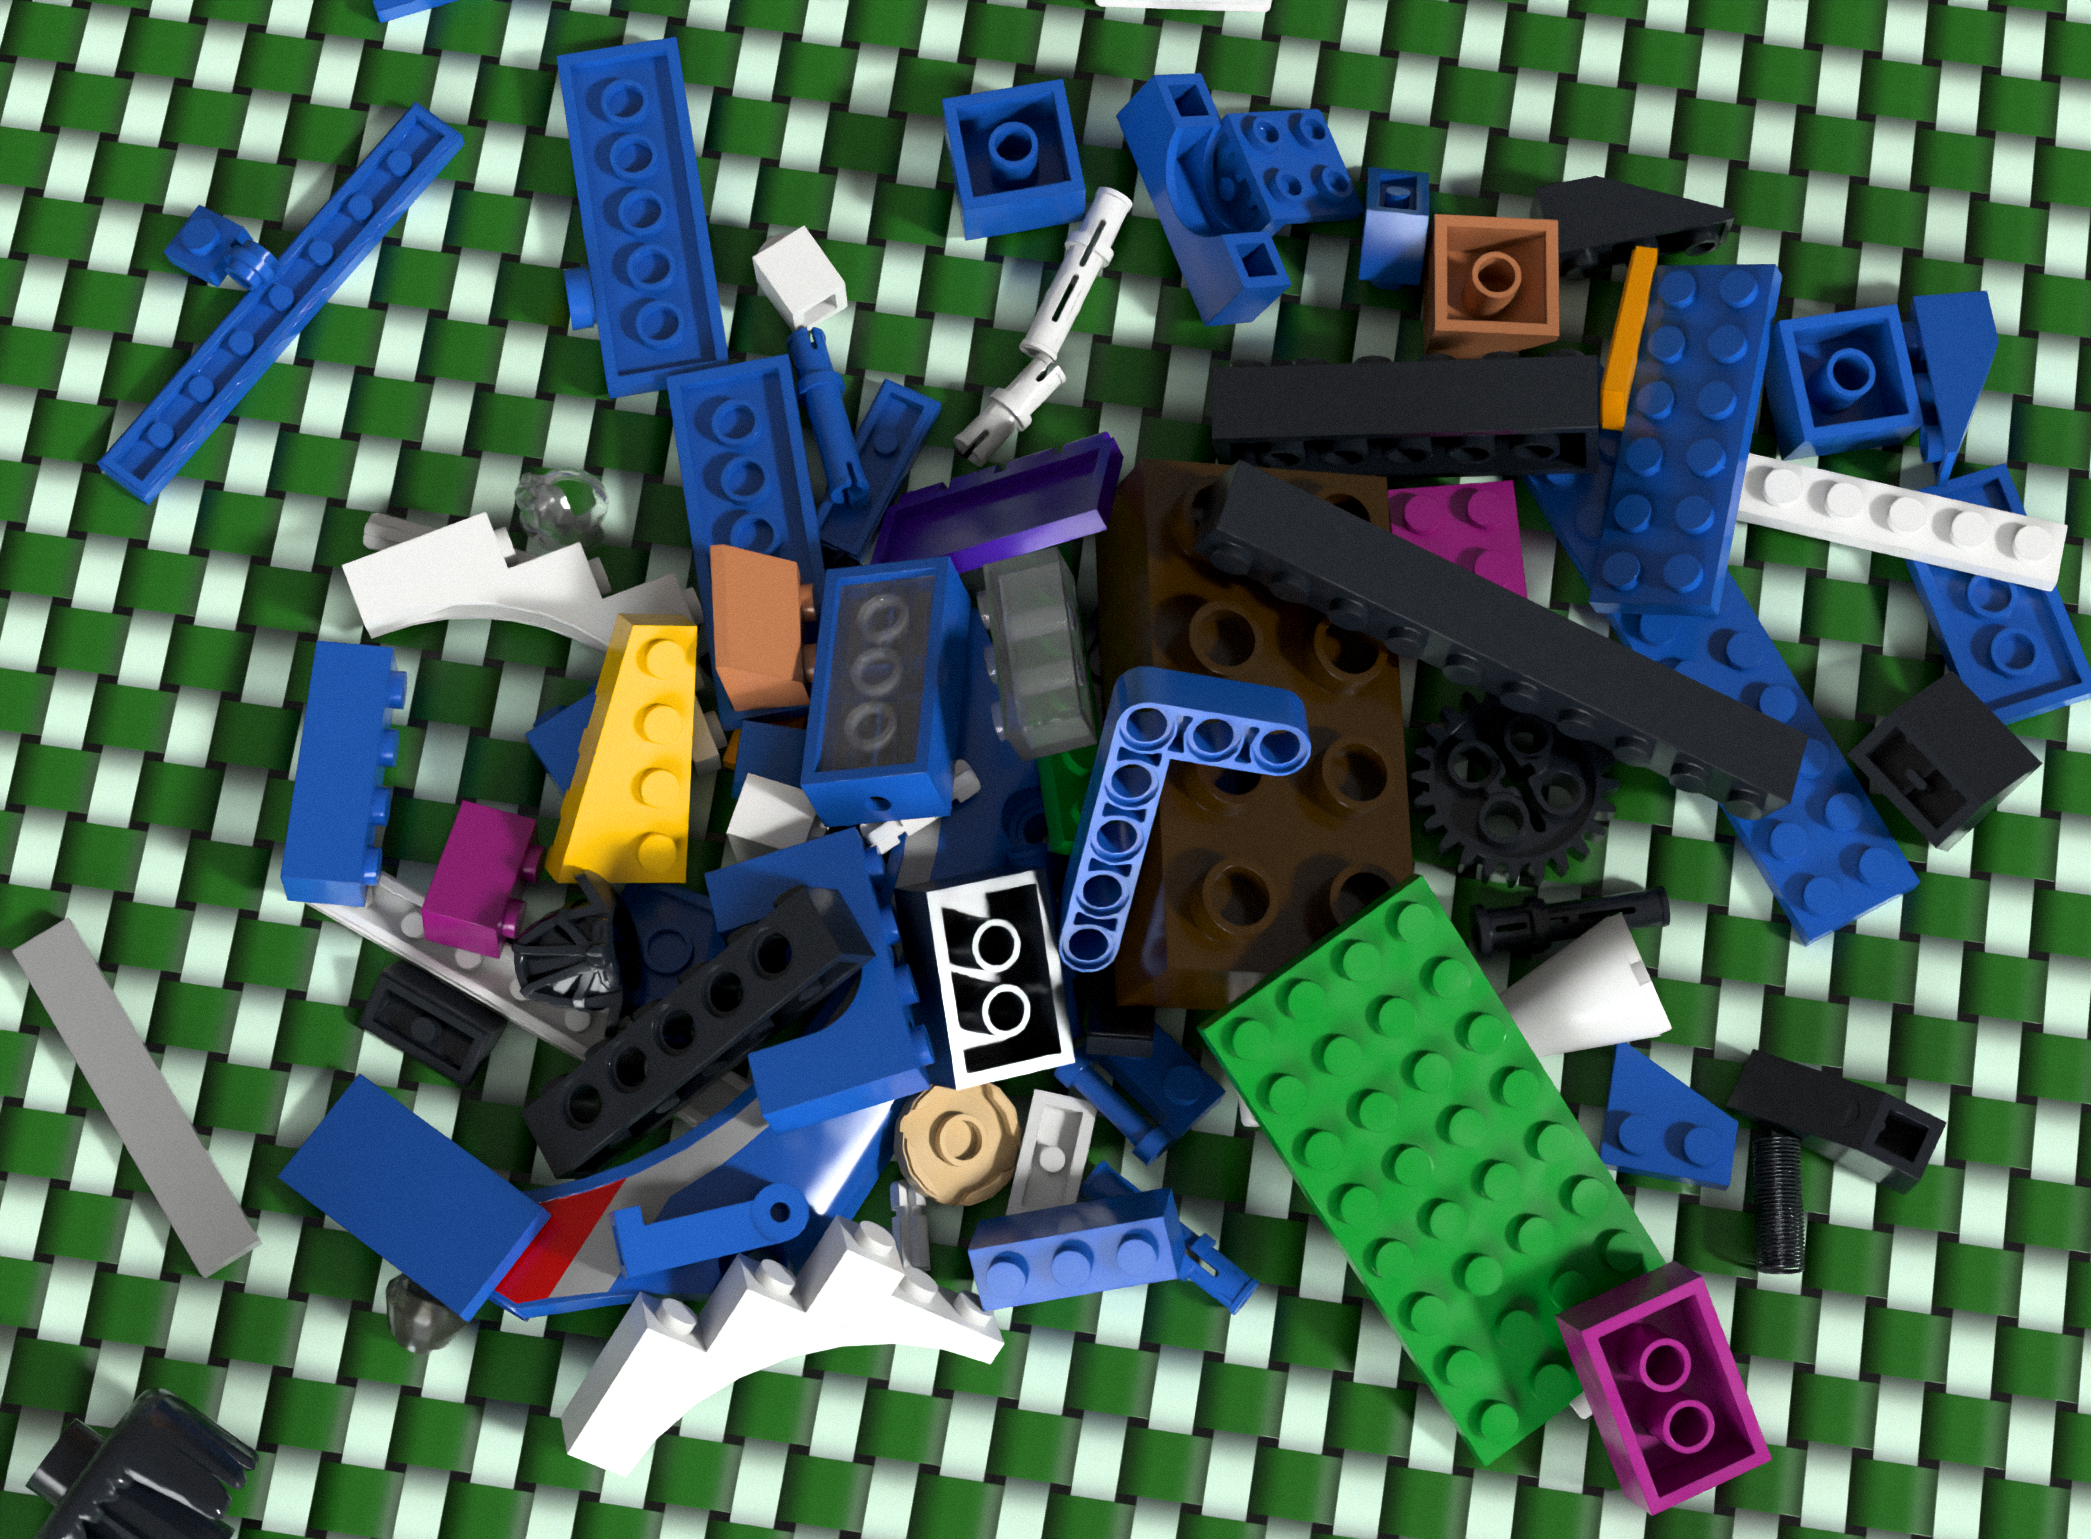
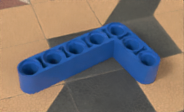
M1151 666L1135 667L1127 670L1118 678L1112 692L1057 905L1059 954L1066 965L1080 972H1096L1106 968L1114 961L1119 950L1170 759L1272 776L1289 775L1297 772L1306 764L1311 752L1306 709L1302 700L1294 692L1283 688ZM1141 708H1154V709H1155V710L1150 711V712H1137V711H1135V710H1138V709H1141ZM1208 719H1220V720H1221V721L1216 722V723H1203V722H1202V721H1205V720H1208ZM1275 730H1287L1281 734H1269V732ZM1128 764H1137V765H1139V766H1137V767H1135V768H1123V767H1122V766H1125V765H1128ZM1112 820H1123L1119 823H1109ZM1097 875H1108L1105 877H1095Z

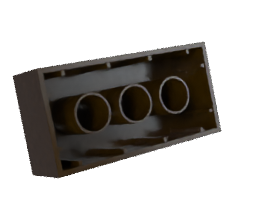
M1143 458L1116 487L1107 530L1095 533L1103 725L1118 678L1127 670L1135 667L1151 666L1283 688L1294 692L1302 700L1306 709L1311 743L1310 757L1306 764L1297 772L1286 776H1272L1170 759L1119 950L1114 959L1116 1006L1221 1010L1413 873L1399 655L1391 652L1386 647L1385 642L1362 631L1340 628L1330 622L1326 614L1303 603H1291L1281 600L1270 592L1269 587L1244 575L1225 573L1213 566L1209 558L1191 550L1213 484L1233 465ZM1256 467L1390 532L1387 477ZM1141 708V709H1138V710H1135V711H1137V712H1150V711H1153V710H1155V709H1154V708ZM1208 719V720H1205V721H1202V722H1203V723H1216V722H1219V721H1221V720H1220V719ZM1275 730L1269 732V734H1281L1287 730ZM1128 764V765H1125V766H1122V767H1123V768H1135V767H1137V766H1139V765H1137V764Z

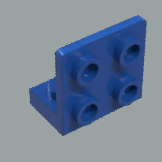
M1303 109L1230 113L1221 119L1223 127L1216 143L1213 159L1214 185L1224 213L1239 229L1248 233L1269 231L1272 237L1286 224L1356 219L1364 211L1320 110Z

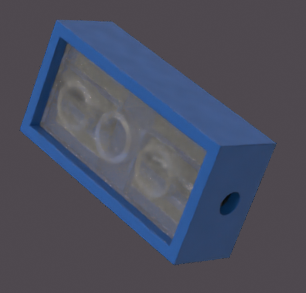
M950 556L826 570L800 780L801 788L825 827L950 816L972 600Z

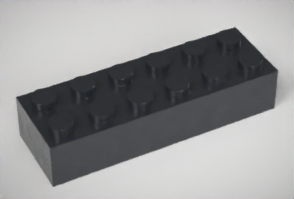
M1560 349L1549 352L1546 357L1520 358L1519 355L1512 352L1497 351L1485 354L1482 359L1456 360L1451 355L1435 353L1424 355L1418 361L1392 362L1389 358L1383 356H1364L1356 359L1354 363L1329 364L1327 361L1319 358H1301L1293 361L1291 365L1265 366L1262 362L1255 360H1238L1230 363L1228 367L1212 368V442L1218 464L1234 465L1239 460H1242L1254 467L1387 477V479L1599 473L1597 355L1584 356L1582 352L1577 350Z

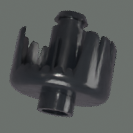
M158 1387L148 1389L133 1402L106 1438L75 1418L58 1439L25 1485L55 1507L32 1539H230L236 1530L221 1519L226 1515L232 1503V1497L219 1480L233 1489H242L248 1478L244 1470L254 1471L257 1468V1462L259 1463V1455L249 1445L172 1391Z

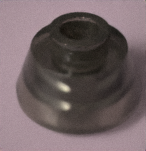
M404 1273L393 1277L388 1282L385 1291L387 1326L389 1331L395 1336L396 1342L405 1350L417 1354H428L433 1350L443 1349L468 1324L467 1321Z

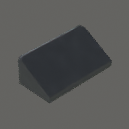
M397 961L381 971L357 1025L467 1088L472 1084L499 1041L508 1021L405 961Z

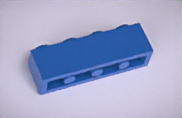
M316 641L280 875L287 901L365 907L368 885H379L382 869V848L374 847L376 827L387 826L391 804L390 788H384L382 785L385 767L395 768L399 750L398 729H391L393 709H404L407 695V672L398 671L393 647Z

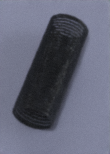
M1766 1136L1754 1139L1752 1142L1754 1145L1752 1147L1754 1149L1752 1151L1754 1153L1753 1181L1755 1182L1753 1184L1755 1186L1753 1188L1755 1190L1754 1210H1756L1754 1218H1756L1755 1234L1757 1235L1755 1237L1757 1239L1755 1246L1757 1247L1756 1263L1758 1264L1756 1270L1760 1273L1795 1274L1806 1269L1804 1266L1806 1264L1804 1262L1806 1260L1804 1258L1806 1256L1804 1254L1805 1238L1803 1237L1805 1235L1803 1233L1805 1226L1802 1225L1804 1224V1221H1802L1804 1219L1802 1217L1804 1215L1802 1213L1804 1211L1802 1209L1803 1193L1801 1192L1803 1190L1801 1188L1803 1186L1801 1184L1803 1182L1801 1180L1803 1173L1801 1172L1802 1156L1800 1155L1802 1153L1800 1151L1802 1149L1800 1147L1802 1141L1795 1137ZM1769 1268H1798V1269H1769Z

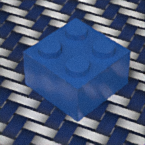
M1063 79L942 99L944 134L965 241L1084 220L1086 189Z
M1897 304L1780 320L1773 326L1763 379L1782 461L1897 445L1924 424Z

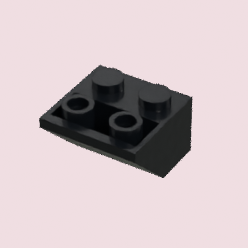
M1950 671L1892 711L1847 754L1936 849L1946 852L2043 764L1953 671Z

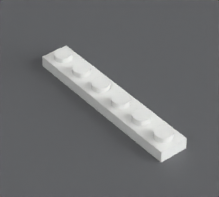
M1752 453L1748 455L1736 520L2050 592L2057 584L2068 525Z

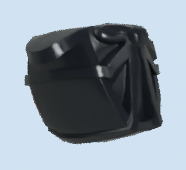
M585 869L574 873V877L588 899L580 898L568 901L562 908L547 913L527 927L515 939L511 951L514 952L515 972L521 987L519 992L526 999L560 1009H577L580 1012L586 1013L610 1007L604 1038L620 1034L631 1021V1016L634 1013L643 985L642 949L634 919L625 901L603 877L591 870ZM613 925L620 931L624 941L617 942ZM626 952V963L620 973L619 953Z

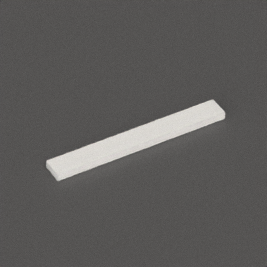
M382 870L379 885H368L365 907L304 902L582 1063L586 1061L585 1052L597 1042L605 1039L604 1033L610 1007L591 1013L580 1012L577 1009H560L526 999L519 992L521 987L515 972L514 952L511 951L512 944L506 942L500 959L425 940L421 908L426 895ZM646 1058V1060H645V1065H644V1070H645V1075H646V1076H647V1073H648V1060H647V1058ZM731 1070L674 1116L696 1127L725 1108L749 1088L753 1082Z

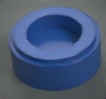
M585 266L563 269L572 329L594 328V324H597L589 270L585 269Z

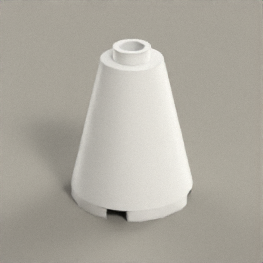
M1622 912L1611 917L1607 916L1498 995L1537 1058L1661 1036L1660 1034L1672 1029Z

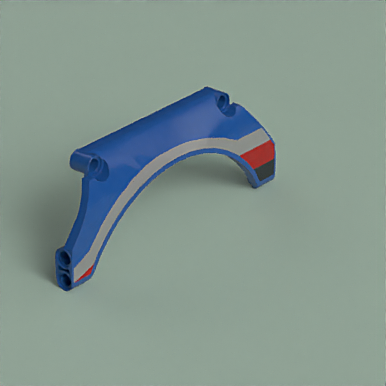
M971 606L956 760L963 759L970 765L977 775L981 789L977 794L961 804L957 799L952 801L950 816H941L909 838L905 832L898 836L900 843L891 849L886 867L889 883L881 885L880 889L884 906L893 904L896 912L893 889L1009 865L1005 851L1025 844L1039 843L1045 836L1049 835L1033 736L1013 692L985 620L978 609ZM1049 845L1047 846L1048 851L1046 853L1053 885L1063 886L1066 866H1068L1070 855L1051 853ZM902 943L894 945L899 966L905 964ZM862 968L834 989L800 1037L813 1034L828 1027L844 1014L853 1002L859 989ZM753 1083L725 1108L695 1128L631 1162L584 1179L536 1190L521 1191L542 1206L552 1216L487 1299L525 1322L534 1317L612 1305L632 1304L639 1292L661 1301L666 1298L677 1301H708L738 1253L623 1280L608 1214L616 1210L640 1205L644 1225L747 1202L757 1190L773 1183L790 1184L797 1187L805 1195L809 1204V1220L806 1228L797 1237L789 1241L741 1252L740 1254L759 1262L766 1259L778 1262L797 1277L835 1216L840 1215L852 1221L895 1153V1122L906 1099L911 1095L777 1135L762 1116L755 1084Z

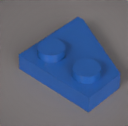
M1626 1042L1615 1044L1598 1152L1607 1170L1726 1191L1731 1181L1739 1122Z

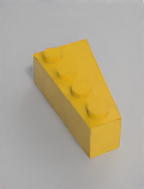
M618 613L595 691L597 695L588 727L584 728L578 748L579 759L570 789H566L559 813L561 820L554 844L549 847L544 868L556 883H578L575 880L574 873L585 869L599 874L608 883H686L698 626L682 614Z

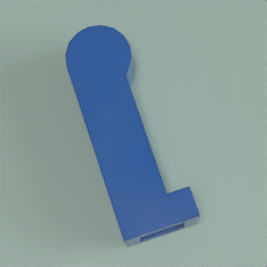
M773 1183L757 1190L747 1202L644 1225L640 1205L613 1211L608 1215L622 1279L634 1278L789 1241L797 1237L806 1228L809 1220V1204L805 1195L797 1187L787 1183Z

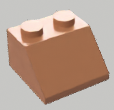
M1434 214L1426 235L1423 258V356L1441 353L1451 355L1455 359L1460 360L1482 359L1485 354L1491 352L1507 351L1514 353L1557 341L1559 338L1558 220Z
M724 544L710 545L715 667L735 712L810 705V683L813 682L817 643L808 644L807 622H817L818 620L814 583L804 584L797 562Z

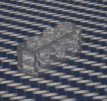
M1057 546L983 564L986 590L977 592V602L985 628H991L993 645L984 648V657L989 677L994 685L998 684L1000 701L991 705L993 723L1001 741L1009 740L1022 762L1097 744L1074 576Z

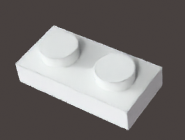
M1038 1089L1034 1090L1006 1215L1077 1203L1098 1109L1090 1101Z

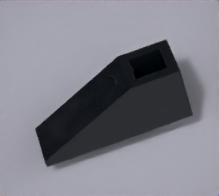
M1599 176L1536 187L1529 213L1531 219L1558 220L1559 277L1565 276L1568 280H1581L1597 274L1601 268L1621 264L1629 267L1632 250H1635L1636 246L1658 248L1657 261L1661 256L1685 252L1687 256L1708 254L1716 250L1721 244H1725L1734 220L1733 212L1730 209Z
M1756 1049L1751 1051L1725 1108L1782 1136L1800 1139L1802 1146L1902 1195L1907 1194L1921 1180L1947 1123L1886 1092Z

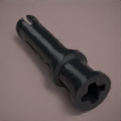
M1657 886L1654 889L1597 895L1547 904L1544 899L1537 898L1536 896L1525 897L1522 904L1485 909L1481 903L1472 904L1469 909V924L1474 952L1479 962L1490 961L1494 953L1529 949L1533 954L1544 953L1545 949L1551 947V942L1578 938L1606 918L1580 920L1579 916L1623 909L1628 911V914H1624L1623 917L1629 931L1655 926L1666 927L1670 925L1668 896L1663 886ZM1561 919L1562 923L1550 925V920ZM1513 925L1519 927V930L1497 932L1495 930L1499 927Z

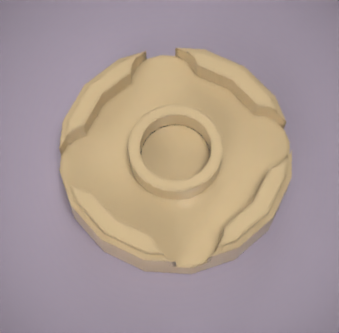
M991 1083L960 1090L930 1085L931 1089L909 1096L895 1122L894 1152L900 1172L918 1194L937 1204L971 1206L993 1198L1011 1180L1017 1165H1014L1017 1158V1148L1021 1149L1022 1128L1016 1109L1002 1090Z

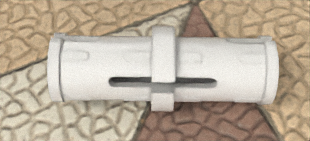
M1037 353L1033 360L1005 389L998 387L988 397L990 405L960 434L953 438V442L962 454L980 437L984 439L968 457L970 462L976 466L983 467L987 459L1015 430L1023 432L1031 424L1032 418L1030 415L1059 386L1066 382V376L1058 365L1042 381H1037L1047 370V366L1053 361L1051 358L1043 353Z

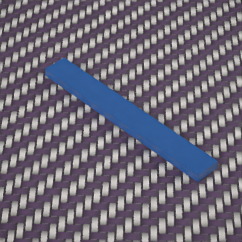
M415 101L276 259L277 263L272 268L275 276L268 286L261 284L255 292L249 290L97 462L101 471L149 506L464 146L465 142L462 134Z

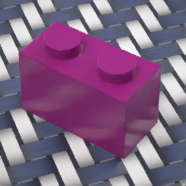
M462 801L421 908L425 940L500 959L507 937L516 939L522 929L527 903L521 899L527 883L537 884L544 868L547 848L539 845L537 819Z

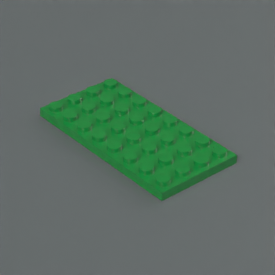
M1412 873L1196 1028L1475 1459L1486 1467L1570 1405V1401L1583 1392L1582 1385L1554 1315L1667 1263L1422 875Z

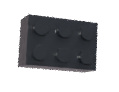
M1010 864L893 889L897 915L904 936V942H902L904 961L911 968L920 1002L911 1004L915 1027L922 1024L925 1025L935 1055V1063L925 1066L930 1085L960 1090L1075 1063L1046 867Z

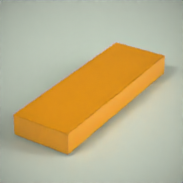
M1636 246L1635 250H1632L1600 387V424H1602V429L1623 431L1657 265L1658 248Z

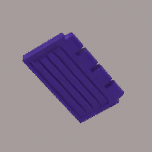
M1105 431L1064 444L1062 453H1059L1053 447L1008 461L1005 471L999 465H995L953 478L950 481L949 488L943 482L904 493L901 495L898 504L887 507L870 565L950 556L958 574L1107 530L1124 456L1114 437L1111 438L1109 433Z

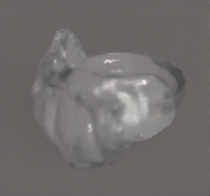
M572 467L556 468L544 475L531 472L522 475L514 494L517 499L516 503L521 510L519 522L523 531L528 536L533 538L542 548L552 552L578 542L581 543L584 552L600 545L605 538V532L601 523L608 512L609 498L604 485L597 477L585 470ZM561 480H573L586 485L594 494L595 506L584 514L574 516L562 489L552 484Z

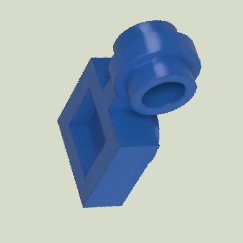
M201 205L197 206L163 251L173 265L216 287H219L225 277L229 275L242 287L255 292L261 284L268 286L275 276L272 268L277 263V260L267 249L254 242L243 226Z

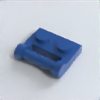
M1155 1021L1152 1058L1086 1054L1087 1043H1085L1082 1047L1074 1050L1075 1063L1058 1066L1053 1074L1066 1088L1069 1089L1074 1086L1135 1146L1132 1153L1146 1167L1158 1159L1219 1104L1226 1093ZM1099 1064L1160 1125L1153 1128L1093 1068Z

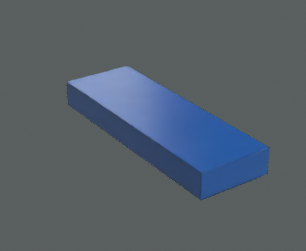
M884 379L854 437L870 491L861 500L848 503L846 491L843 489L844 502L843 504H837L831 500L828 487L816 510L824 553L831 555L836 550H843L854 560L857 566L863 565L881 529L887 507L894 504L941 412V402L889 379Z

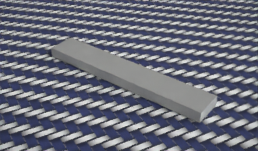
M66 918L12 950V953L199 1273L206 1279L263 1244L74 923L69 918Z

